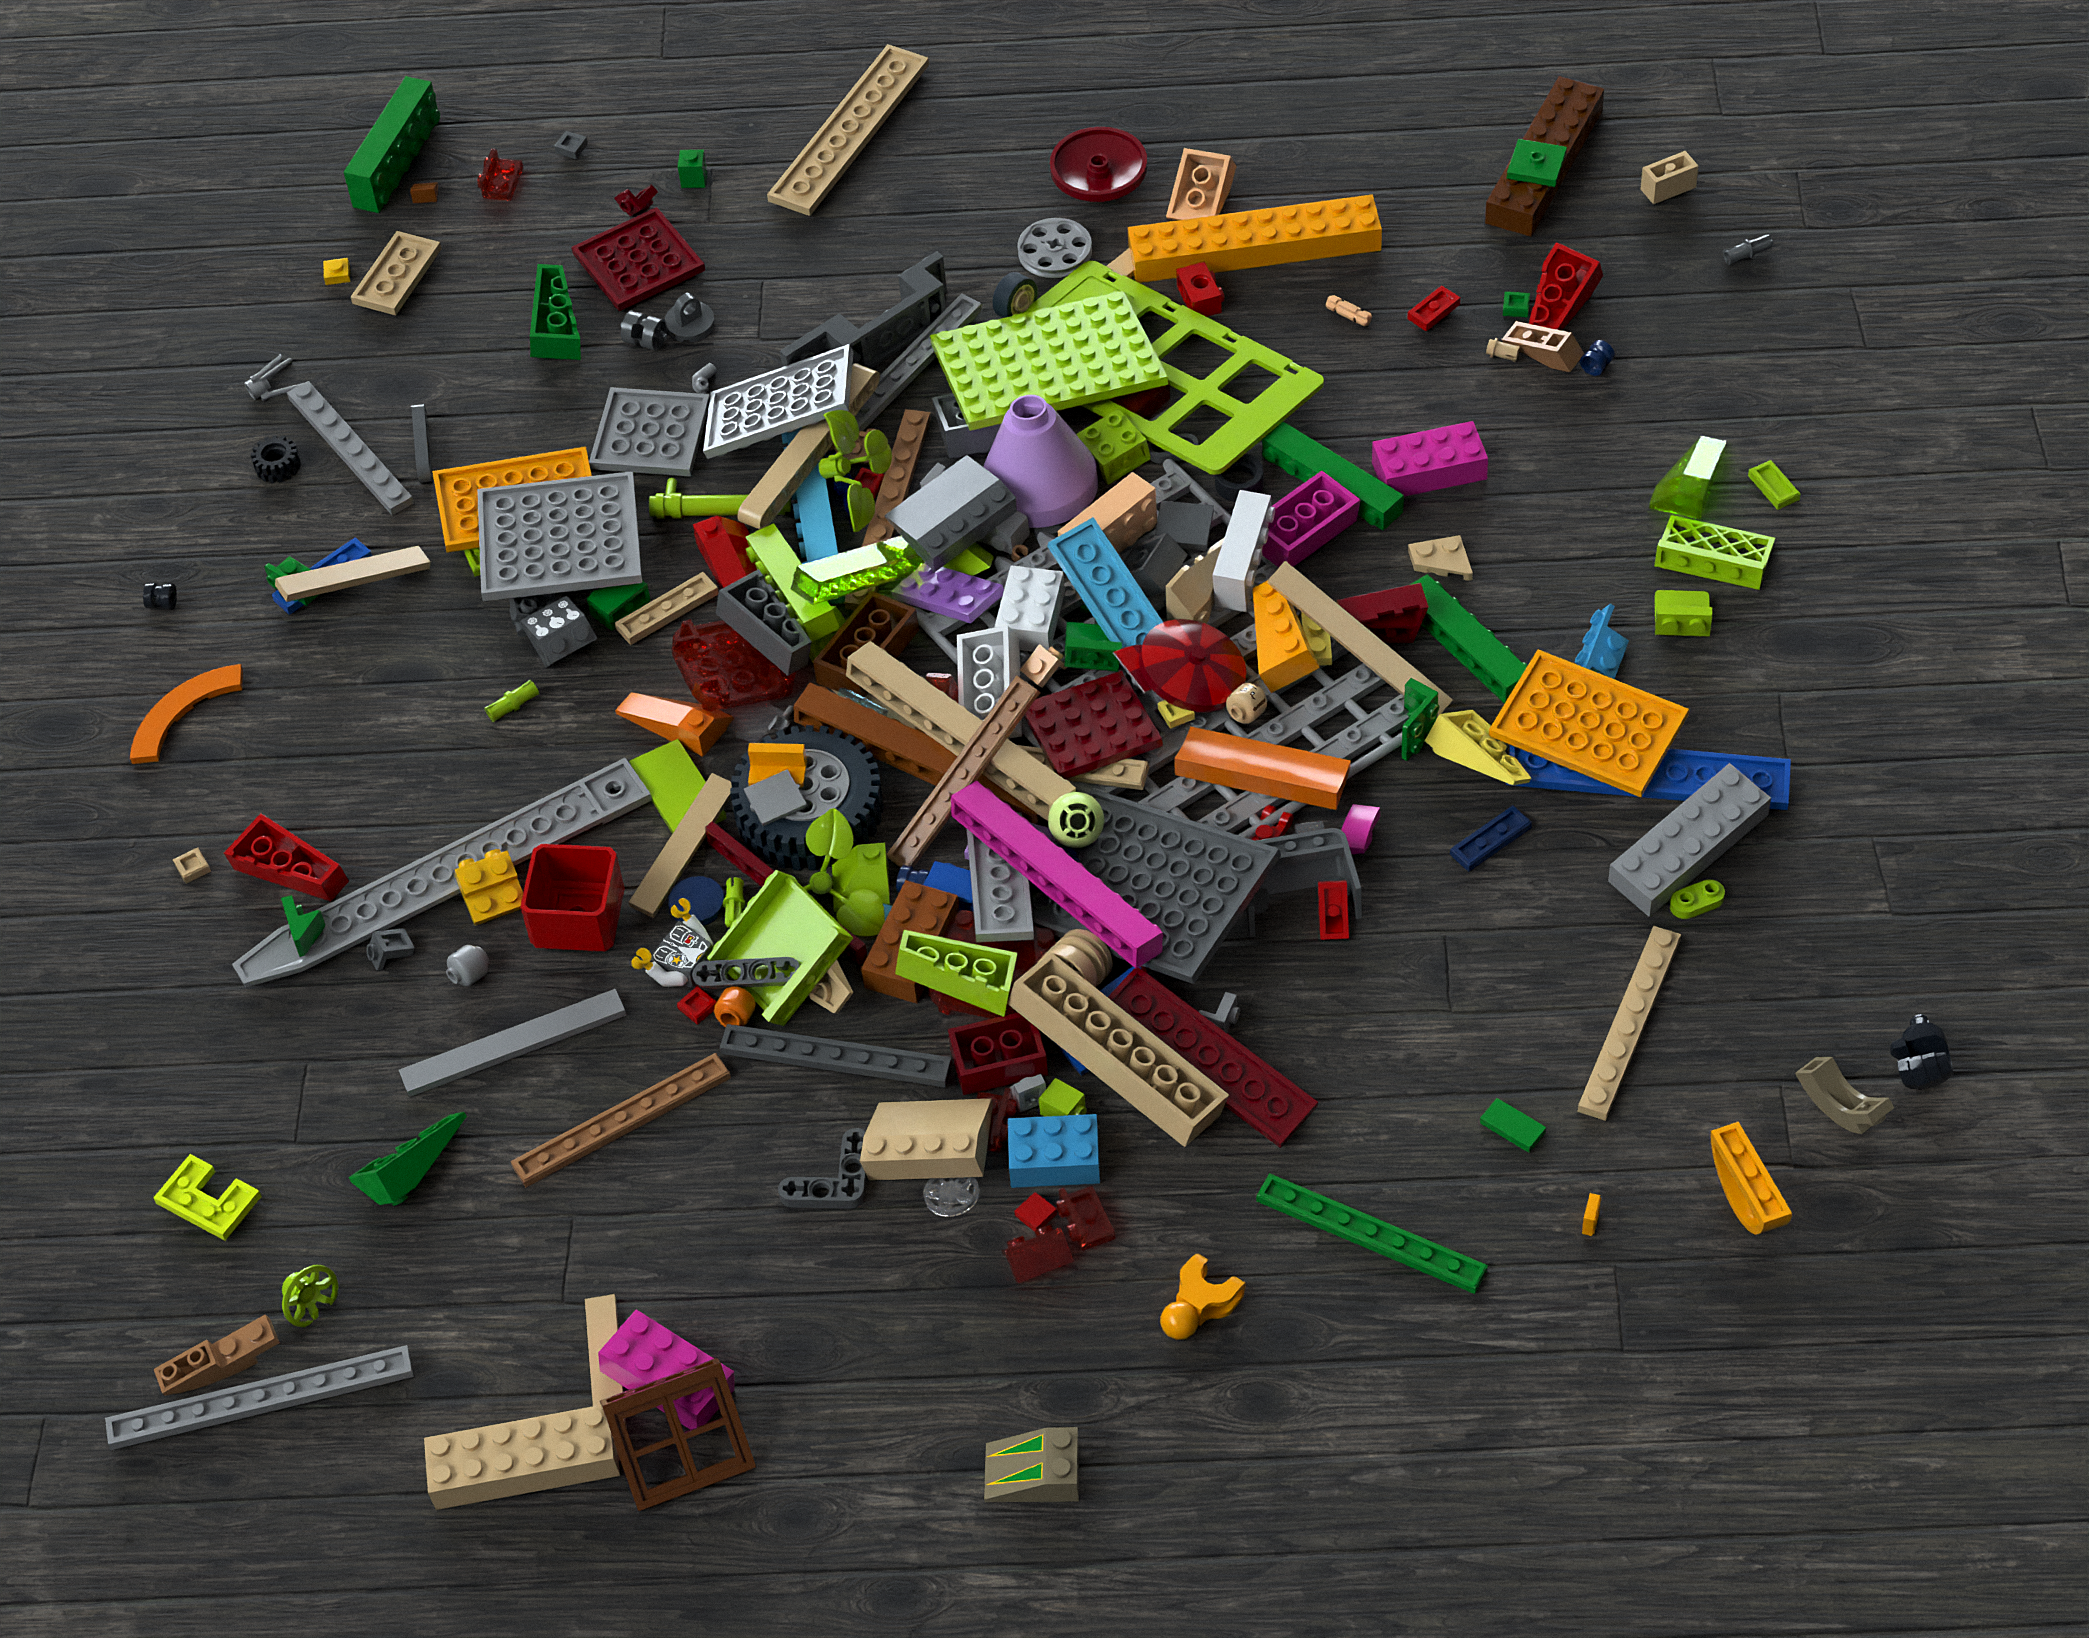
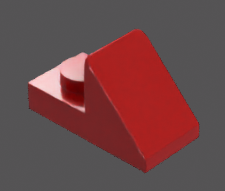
M1347 881L1318 882L1320 940L1349 938Z

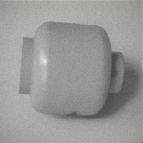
M465 945L448 957L447 976L455 984L459 983L465 987L471 986L487 974L490 963L489 958L481 947Z

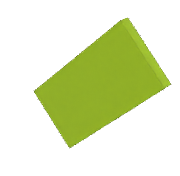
M679 739L629 761L650 792L653 804L672 834L706 783ZM724 809L715 824L727 819Z

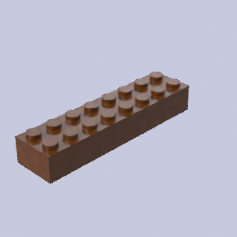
M1558 76L1523 137L1524 140L1567 147L1556 187L1507 179L1510 160L1486 201L1485 224L1532 237L1603 111L1604 88Z

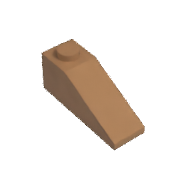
M1516 321L1502 338L1503 343L1520 346L1518 351L1552 369L1571 372L1584 355L1571 332Z

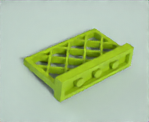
M1671 515L1662 540L1660 539L1657 545L1655 567L1760 590L1775 538ZM1674 525L1684 527L1687 530L1678 532ZM1707 532L1713 536L1704 538L1700 533ZM1693 536L1697 541L1688 543L1684 538ZM1734 538L1738 542L1730 544L1727 539ZM1720 542L1722 547L1714 549L1711 544ZM1761 544L1767 547L1757 550L1753 545ZM1745 547L1749 552L1741 555L1737 550Z

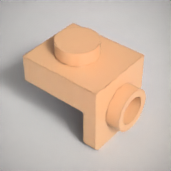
M1039 644L1020 671L1043 688L1058 667L1064 670L1067 667H1064V662L1061 660L1064 655L1052 646L1046 649Z

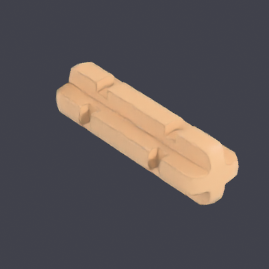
M1335 295L1329 296L1327 299L1326 307L1328 309L1336 310L1338 314L1352 321L1356 320V323L1362 326L1370 324L1372 319L1371 313L1365 310L1361 311V308L1345 300L1342 301L1341 298Z

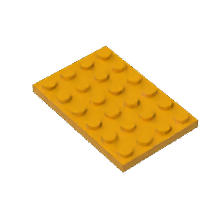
M586 447L432 471L446 552L479 547L477 489L592 476Z
M1538 649L1491 725L1489 736L1642 797L1687 719L1689 709Z

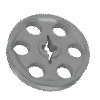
M1048 218L1031 224L1022 232L1017 245L1018 257L1023 267L1032 274L1045 278L1066 277L1083 263L1089 261L1092 255V241L1089 232L1081 224L1065 218ZM1061 229L1070 230V232L1066 234H1061L1058 231ZM1038 232H1043L1046 234L1043 237L1034 236V234ZM1077 242L1085 243L1082 247H1075L1073 244ZM1027 249L1036 250L1032 254L1025 253L1024 251ZM1067 259L1076 260L1072 264H1067L1064 261ZM1043 262L1051 263L1048 267L1040 266Z

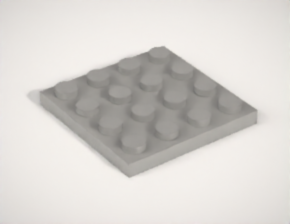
M610 387L589 460L590 469L691 476L709 409L710 395Z

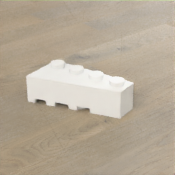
M1239 491L1213 572L1216 607L1243 612L1247 610L1257 567L1262 557L1263 544H1266L1268 539V524L1273 522L1275 516V507L1271 506V495Z

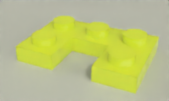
M190 1154L153 1198L159 1206L225 1241L262 1196L259 1190L237 1178L218 1200L203 1193L200 1190L215 1174V1169L212 1165Z

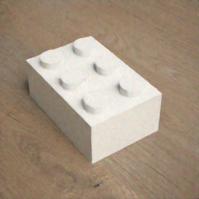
M1010 566L995 628L1008 625L1019 638V650L1034 652L1039 644L1046 649L1051 647L1065 594L1063 571Z

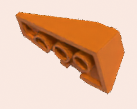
M633 692L615 710L616 714L670 741L679 739L684 748L702 757L734 721L733 716L713 706Z

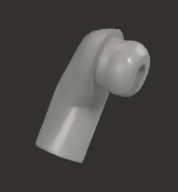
M708 363L692 376V388L696 393L704 394L708 391V379L717 373L712 363Z

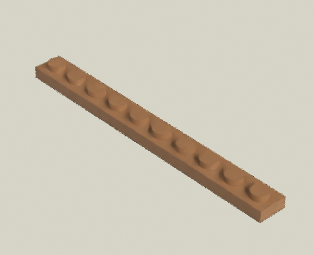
M905 409L892 450L891 465L885 472L875 503V514L869 522L844 601L845 609L855 610L870 591L876 593L878 591L896 533V529L887 521L885 514L907 498L931 421L930 412Z

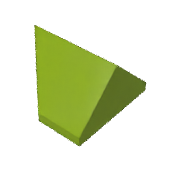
M975 542L943 567L974 576L990 568L994 558L993 555Z

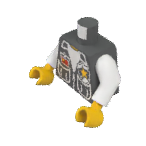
M681 898L679 904L684 908V911H679L673 905L671 913L676 918H683V923L678 921L652 955L646 948H640L636 954L643 961L638 957H634L631 961L634 968H645L646 973L664 987H695L696 983L692 976L693 969L700 962L709 961L707 957L713 950V942L706 929L694 914H689L691 907L689 901ZM707 969L706 974L701 975V978L703 976L707 978L709 976L718 977L720 974H713Z

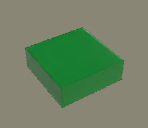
M1505 292L1503 316L1528 317L1530 293Z

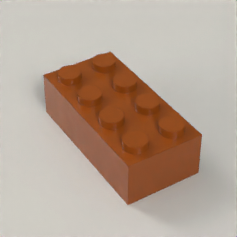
M905 880L861 968L864 987L917 1004L925 986L895 974L903 932L908 930L949 939L960 916L958 895Z

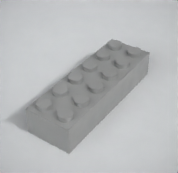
M1729 763L1611 863L1608 882L1648 917L1652 916L1671 899L1674 892L1688 885L1767 817L1771 797Z

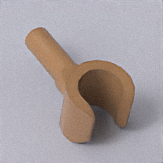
M1016 545L1012 549V560L1017 562L1021 559L1017 553L1027 556L1028 549L1026 546Z

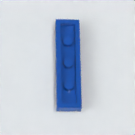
M353 538L309 569L314 570L371 557L372 553L357 538ZM278 590L272 593L274 602L289 615L304 605L298 600L286 602Z

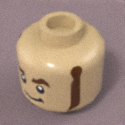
M1251 683L1240 685L1226 700V707L1230 716L1243 724L1253 722L1267 707L1265 692L1259 686Z

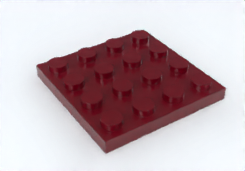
M658 207L571 247L573 255L618 311H622L705 271L703 261Z
M1122 670L1038 698L1024 715L1054 772L1063 779H1068L1163 746L1162 737Z

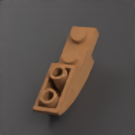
M263 1315L213 1344L208 1340L199 1343L156 1367L154 1372L162 1394L165 1396L197 1389L237 1374L257 1364L256 1356L279 1344V1340L271 1319L267 1315Z

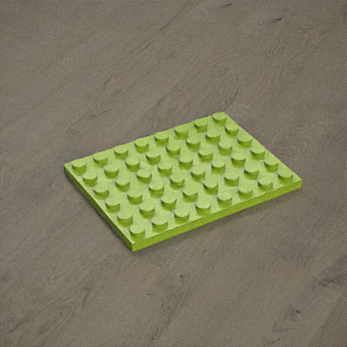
M1124 291L1112 292L1094 298L1090 297L1072 303H1063L1055 307L1042 308L1024 314H1015L1007 318L990 320L976 325H967L963 328L941 331L930 335L931 345L970 431L1001 424L1012 402L1025 395L1039 396L1057 411L1168 385V376Z

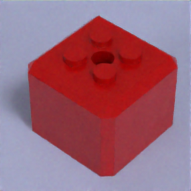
M540 844L533 849L520 907L529 940L535 948L607 951L613 947L625 888L617 854L611 847Z

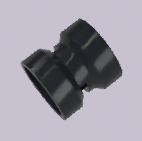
M152 582L145 584L143 603L146 608L155 609L157 606L171 610L175 608L177 601L175 584L164 583L162 586Z

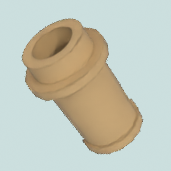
M1495 338V340L1490 339L1486 354H1489L1490 358L1497 356L1516 362L1520 346L1499 342L1498 338Z

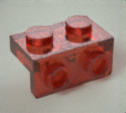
M1093 1185L1067 1194L1064 1187L1058 1189L1059 1200L1056 1201L1057 1210L1061 1218H1067L1069 1225H1067L1069 1236L1072 1242L1078 1241L1082 1251L1115 1239L1114 1229Z
M1050 1224L1035 1230L1036 1237L1025 1241L1024 1236H1020L1006 1242L1008 1248L1001 1251L1003 1256L1006 1255L1017 1284L1074 1261L1061 1227L1052 1229Z

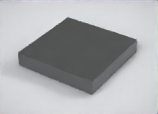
M1161 501L1155 537L1168 533L1182 549L1207 551L1214 505Z

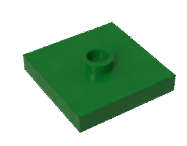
M1518 139L1507 171V179L1556 187L1567 147Z

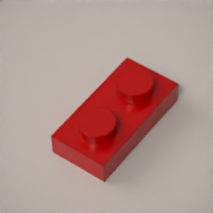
M1441 285L1408 311L1407 319L1423 330L1428 331L1460 305L1461 297Z

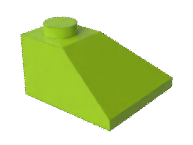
M885 843L856 845L847 857L839 859L832 865L833 890L846 899H849L851 893L856 890L868 889L876 893L883 904L890 905L889 872ZM833 896L834 912H837L845 904Z

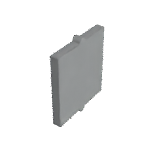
M788 769L744 788V792L751 804L750 809L755 811L762 826L807 807V803L800 792V785L795 783Z

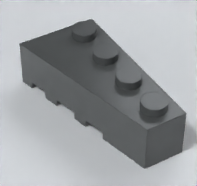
M759 569L719 590L716 615L786 675H790L808 665L812 641L796 619H791L787 613L788 608L775 597L774 589L770 584L767 585L764 582L763 574Z

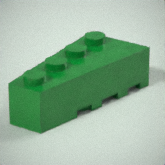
M537 265L530 329L531 357L581 360L580 336L577 331V323L572 310V302L568 293L563 265Z

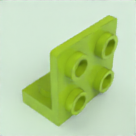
M1120 409L1115 410L1077 433L1079 439L1098 462L1102 479L1107 485L1150 460L1146 438Z

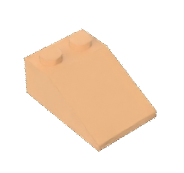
M1184 148L1166 218L1185 220L1219 215L1231 189L1236 170L1232 157L1230 155Z

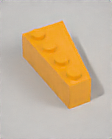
M1265 581L1252 589L1259 675L1269 691L1273 693L1320 667L1293 604Z

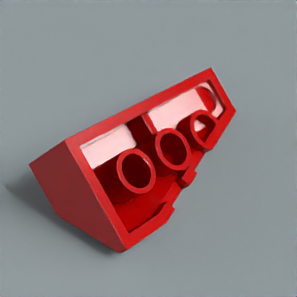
M1556 242L1543 262L1541 280L1537 287L1536 301L1532 308L1529 324L1562 331L1590 298L1604 275L1599 261Z
M714 516L693 524L697 547L721 589L757 570L755 562H751L746 552V548L749 547L746 536L750 535L744 523L721 516Z

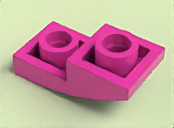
M1352 805L1341 830L1346 835L1351 854H1364L1370 845L1372 830L1380 818V807Z

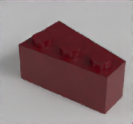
M1421 583L1340 599L1336 602L1384 643H1413L1429 607Z

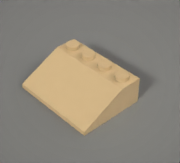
M964 1099L879 1103L865 1132L860 1163L868 1179L983 1177L993 1100Z

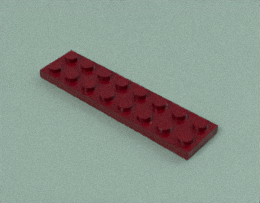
M1139 967L1137 969L1134 968L1108 996L1111 1001L1229 1094L1224 1106L1279 1148H1282L1318 1107V1101Z

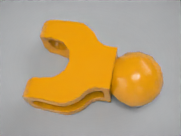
M1195 1254L1180 1269V1285L1176 1302L1167 1305L1160 1316V1324L1163 1331L1168 1337L1173 1339H1187L1195 1333L1198 1325L1201 1326L1206 1320L1229 1316L1244 1297L1246 1283L1234 1276L1223 1284L1214 1285L1206 1282L1204 1278L1207 1275L1208 1259L1200 1254Z

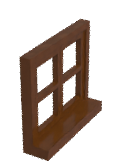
M718 1358L600 1401L638 1511L756 1468L721 1362ZM712 1386L722 1418L683 1432L673 1400ZM663 1405L673 1436L634 1451L623 1419ZM725 1425L735 1457L696 1470L686 1439ZM676 1443L686 1475L647 1489L636 1457Z

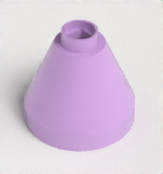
M1025 395L1014 400L1003 418L983 467L999 478L1016 497L1017 511L1028 517L1029 528L1049 527L1066 522L1079 515L1084 508H1087L1097 493L1098 476L1095 459L1085 444L1043 398L1036 395Z

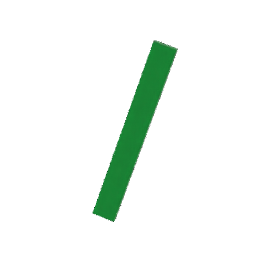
M1270 1173L1256 1196V1202L1473 1294L1478 1290L1488 1271V1265Z

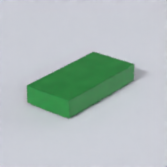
M1498 1098L1480 1117V1124L1528 1153L1546 1133L1545 1126Z

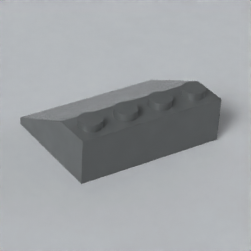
M953 393L932 397L944 446L949 458H963L968 454L988 453L1001 424L970 431Z
M966 455L885 514V518L935 573L1016 513V497L999 478Z

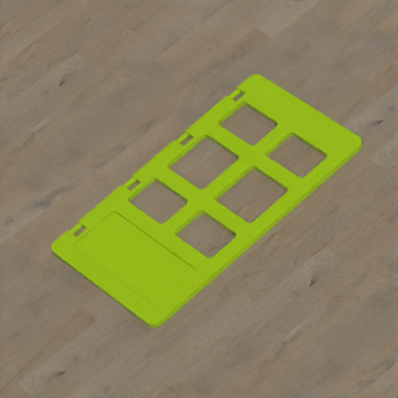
M1097 261L1083 263L1032 303L1026 311L1020 313H1029L1042 308L1059 306L1063 303H1072L1090 297L1094 298L1112 292L1124 291L1138 319L1146 312L1153 311L1176 323V325L1151 345L1168 376V385L1186 393L1184 397L1154 421H1148L1112 402L1113 398L1081 406L1102 417L1120 409L1147 441L1213 475L1221 474L1324 386L1322 375L1295 364L1293 360L1245 336L1232 332L1231 329L1184 305L1181 306L1171 301L1170 298L1112 271L1111 268ZM1110 276V277L1116 279V281H1115V282H1111V281L1107 280L1106 278ZM1169 306L1175 309V311L1172 313L1165 308ZM1192 334H1198L1235 353L1204 380H1198L1161 361V359ZM1230 337L1236 340V342L1232 343L1226 340V338ZM1251 364H1257L1281 377L1249 404H1244L1219 391ZM1289 368H1291V369L1297 371L1298 373H1297V374H1293V373H1291V372H1289V371H1287V370H1288ZM1205 404L1232 417L1231 420L1201 445H1194L1170 432L1201 405Z

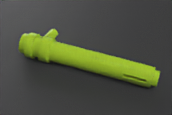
M669 478L665 493H656V496H650L649 513L650 516H656L657 519H665L666 516H672V519H682L683 516L738 515L739 508L748 495H682V493H676L677 480ZM791 498L777 515H785L786 512H791Z

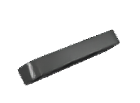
M424 403L411 406L417 475L419 483L432 482L433 473L426 406Z
M792 957L703 961L695 966L692 976L696 984L708 990L726 989L731 986L741 988L785 986L795 972H791L790 977L782 972L776 973L775 967L782 971L788 970L789 965H791L796 972L801 964ZM762 965L767 966L769 970L768 975L764 979H756V969ZM732 967H739L741 969L740 977L735 981H729L727 977L728 971ZM708 969L713 974H720V978L709 976L707 981L701 978V975L706 974Z

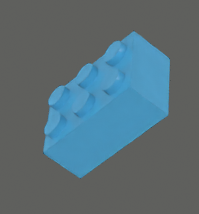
M1097 1114L1008 1118L1011 1188L1100 1183Z

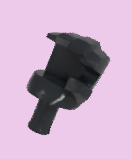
M1915 1015L1910 1019L1911 1026L1903 1032L1901 1039L1893 1041L1890 1045V1054L1899 1060L1897 1061V1066L1905 1087L1923 1090L1944 1083L1954 1075L1947 1039L1942 1028L1929 1023L1925 1015Z

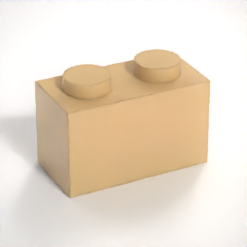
M1686 151L1645 166L1642 169L1641 190L1653 204L1694 189L1697 184L1698 165Z

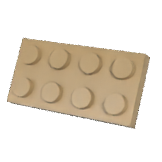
M396 231L351 295L352 304L396 316L441 251L440 242Z

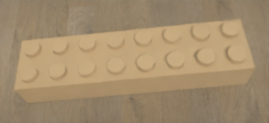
M1049 953L1014 982L1007 1002L1008 1005L1184 1147L1221 1115L1229 1094L1053 953Z

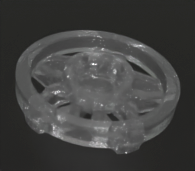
M959 1177L956 1180L955 1178H949L950 1181L948 1182L944 1181L945 1178H930L923 1190L924 1200L928 1209L944 1217L958 1216L967 1212L976 1204L980 1193L975 1177ZM972 1184L974 1186L973 1194L968 1191ZM929 1198L938 1200V1207ZM957 1203L963 1204L957 1208L950 1209L953 1205Z

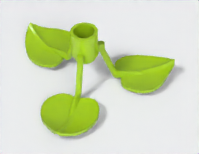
M834 410L825 413L823 416L828 422L831 437L838 453L829 455L828 458H822L819 462V472L825 479L834 478L835 482L842 481L851 484L847 492L848 507L853 532H858L874 517V498L868 488H862L861 482L843 476L850 471V464L868 460L871 471L875 474H882L891 465L892 452L886 436L879 430H872L867 433L864 441L867 456L850 460L844 458L842 455L851 453L856 447L854 441L859 437V427L857 420L850 412Z
M831 808L813 821L807 830L806 844L809 850L816 856H825L820 872L812 874L809 879V885L803 888L806 891L812 890L816 894L828 892L843 902L845 905L838 909L836 917L838 922L852 934L859 936L878 935L885 922L884 906L879 896L868 889H859L852 892L849 899H846L832 889V878L826 873L830 856L835 859H844L850 853L853 846V833L848 821L837 809Z

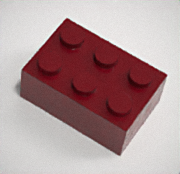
M1019 1013L948 1029L950 1050L963 1095L1018 1083L1026 1077H1034L1039 1074L1042 1077L1048 1075L1047 1058L1039 1030Z

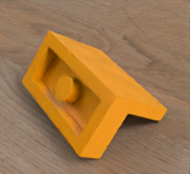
M749 743V786L787 769L795 783L799 784L800 788L804 786L807 766L804 744Z

